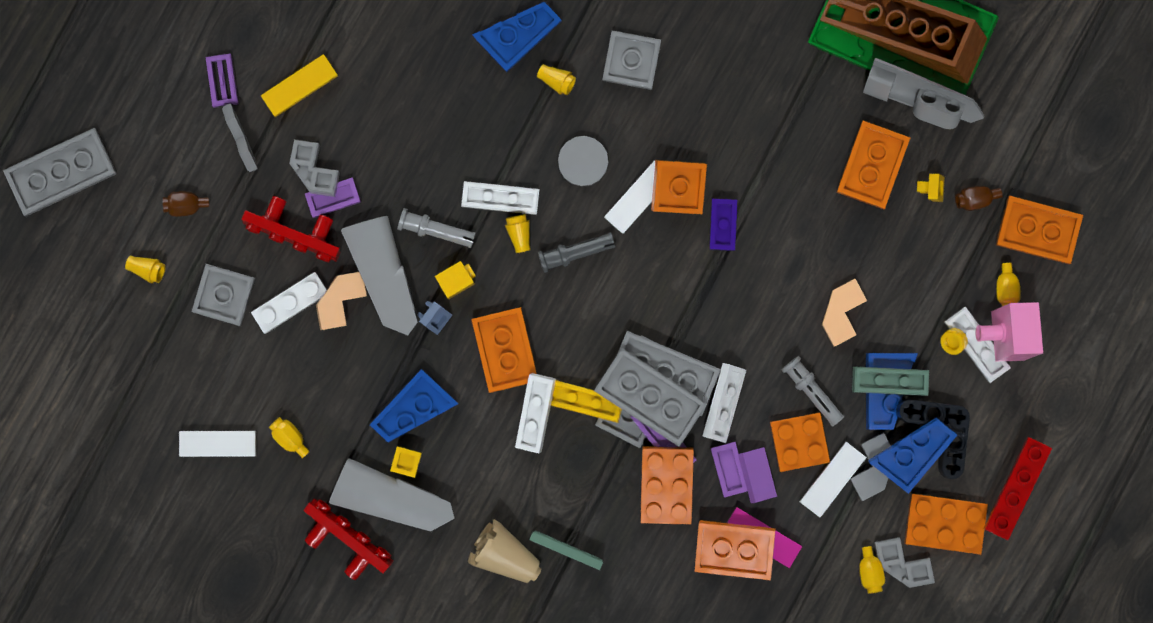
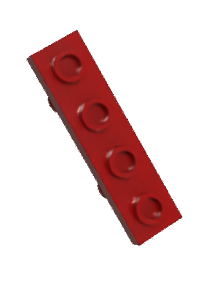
M272 197L264 216H259L245 210L241 220L246 225V230L255 234H259L260 231L269 234V239L277 243L283 244V241L293 244L292 248L297 251L306 253L309 250L316 253L315 257L329 263L330 260L337 262L341 253L340 249L325 241L333 223V220L329 217L319 215L311 235H306L283 226L278 222L286 205V201L279 197Z
M1027 437L983 528L984 530L1007 541L1009 540L1052 450L1051 447Z
M316 499L308 503L303 511L316 520L317 524L305 538V542L316 549L327 534L331 532L354 550L357 555L344 571L351 579L356 580L368 564L373 565L380 572L384 573L394 562L390 558L391 555L382 547L377 548L370 543L371 539L365 533L357 532L351 528V523L343 516L339 515L337 517L330 511L331 507L322 500L317 501Z

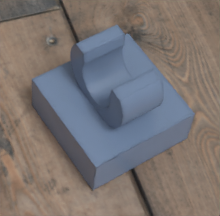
M427 301L425 304L429 309L424 315L418 312L417 315L421 319L419 322L438 335L452 317V314L435 301L433 304Z

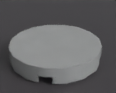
M587 136L574 137L567 141L560 150L558 157L559 170L563 177L571 184L591 186L600 181L606 173L608 166L607 152L603 145L595 138Z

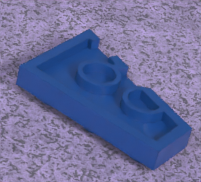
M542 2L518 13L514 17L496 23L490 28L474 33L472 36L507 73L562 20L545 2Z
M866 353V367L912 369L913 362H915L918 353ZM866 393V430H894L897 421L896 407L899 402L903 401V395Z
M421 369L376 417L370 426L387 442H390L459 403Z
M935 418L868 461L909 494L955 439L957 434L938 418Z

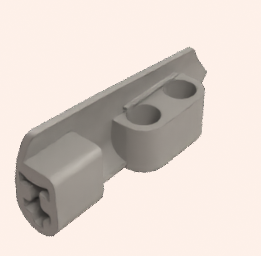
M877 58L874 59L863 91L864 94L886 102L889 98L911 106L916 118L944 129L956 128L960 119L972 123L984 118L983 112L974 99Z
M388 216L342 228L341 232L383 326L409 335L418 322L404 267L401 266Z
M350 458L346 461L329 500L330 504L427 531H433L455 519L450 502L404 480L392 478Z

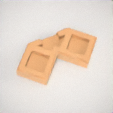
M360 272L336 276L325 294L316 304L320 330L346 326L342 301L367 296Z
M856 279L832 290L822 326L833 347L856 336L845 312L867 301Z

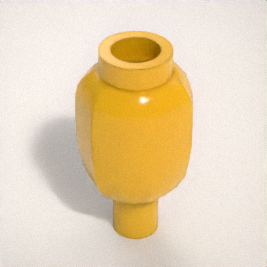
M1002 263V274L997 279V301L1002 306L1009 303H1019L1021 299L1020 283L1017 276L1012 273V263Z
M279 417L269 426L272 430V437L285 450L290 452L296 451L301 458L309 453V450L303 445L302 434L289 420H282Z
M872 546L863 547V559L859 565L861 584L867 589L868 594L882 592L885 575L881 561L873 556Z

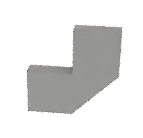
M232 104L223 106L222 110L226 123L236 141L239 155L247 171L251 172L258 169L253 152Z
M294 139L289 163L311 194L335 197L340 172L338 170L316 167L320 149L319 143Z
M884 433L861 444L868 460L891 446ZM871 465V468L850 478L861 501L885 490L888 477L873 465Z
M900 537L874 542L877 558L881 561L883 570L909 588L935 583L930 558L905 562Z

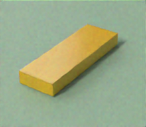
M323 54L262 94L261 97L274 117H277L338 77V75Z
M555 381L551 406L619 423L622 409L594 390Z

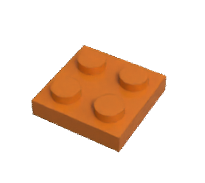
M655 160L651 210L655 212L703 214L707 164Z
M820 413L770 422L779 472L830 463Z

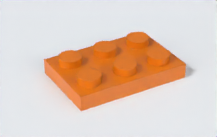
M862 121L836 193L885 209L910 137Z
M1008 196L996 245L1053 261L1071 264L1083 215Z
M521 307L472 319L489 393L526 385L529 374H537Z
M642 446L641 523L691 524L693 448Z
M911 493L904 544L981 555L984 538L983 528L986 522L988 504Z
M700 520L695 572L771 580L776 528Z

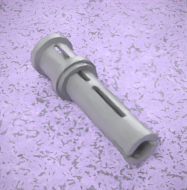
M403 208L397 228L400 231L406 229L416 232L420 237L425 236V234L467 246L468 248L472 247L473 241L463 237L473 240L475 237V232L432 221L428 215L420 216L408 212L406 208Z
M799 356L795 357L781 369L782 372H787L796 383V389L805 392L831 426L836 425L844 418V415L840 413L829 397L814 381L815 375L813 372L809 373L800 362L801 358Z

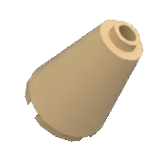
M495 519L493 524L489 522L474 544L477 551L475 554L470 552L468 563L472 566L528 583L530 580L535 581L541 572L539 567L540 561Z

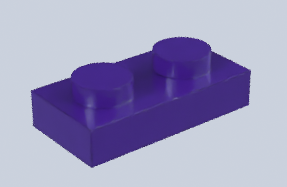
M712 199L709 250L735 251L737 200Z

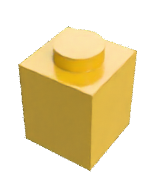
M461 261L435 276L448 299L474 285L475 283L472 279L476 277L469 263L464 266Z

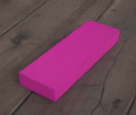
M738 507L735 508L727 522L730 524L771 528ZM776 531L773 559L790 568L802 546Z

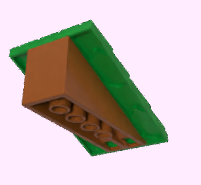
M826 0L808 43L868 71H871L874 59L877 58L966 95L999 17L963 0Z

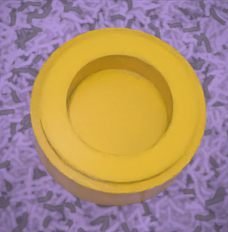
M957 328L947 330L941 337L942 348L951 355L961 353L968 344L966 334Z

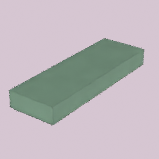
M853 367L852 392L928 396L929 370Z
M533 531L529 539L595 569L600 570L603 564V559L539 531Z

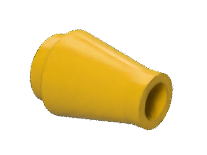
M545 64L540 67L537 73V78L544 81L560 95L562 93L568 95L576 81V77L572 75V72L549 67Z
M526 214L506 218L507 225L505 227L514 245L515 252L529 251V220H527Z
M130 255L126 261L125 269L149 283H159L165 273V264L161 263L159 259Z

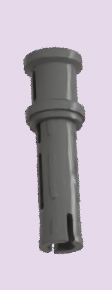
M610 232L566 247L561 244L556 249L547 252L538 251L537 253L543 272L547 273L548 269L561 265L566 267L570 264V261L615 248V244Z

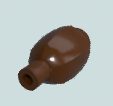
M986 186L967 187L955 195V203L958 209L963 208L966 211L982 209L990 205L994 199L1002 198V190L1000 188L991 190Z
M171 192L168 197H163V212H169L174 217L192 215L199 208L209 207V197L198 198L192 192Z

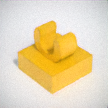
M929 174V182H917V192L928 194V199L933 202H943L945 177L940 174Z
M397 446L390 471L415 478L422 453Z

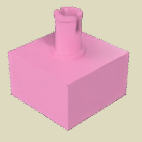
M1039 302L1009 303L991 311L992 325H978L976 327L975 335L978 342L994 341L995 362L1025 361L1043 354Z

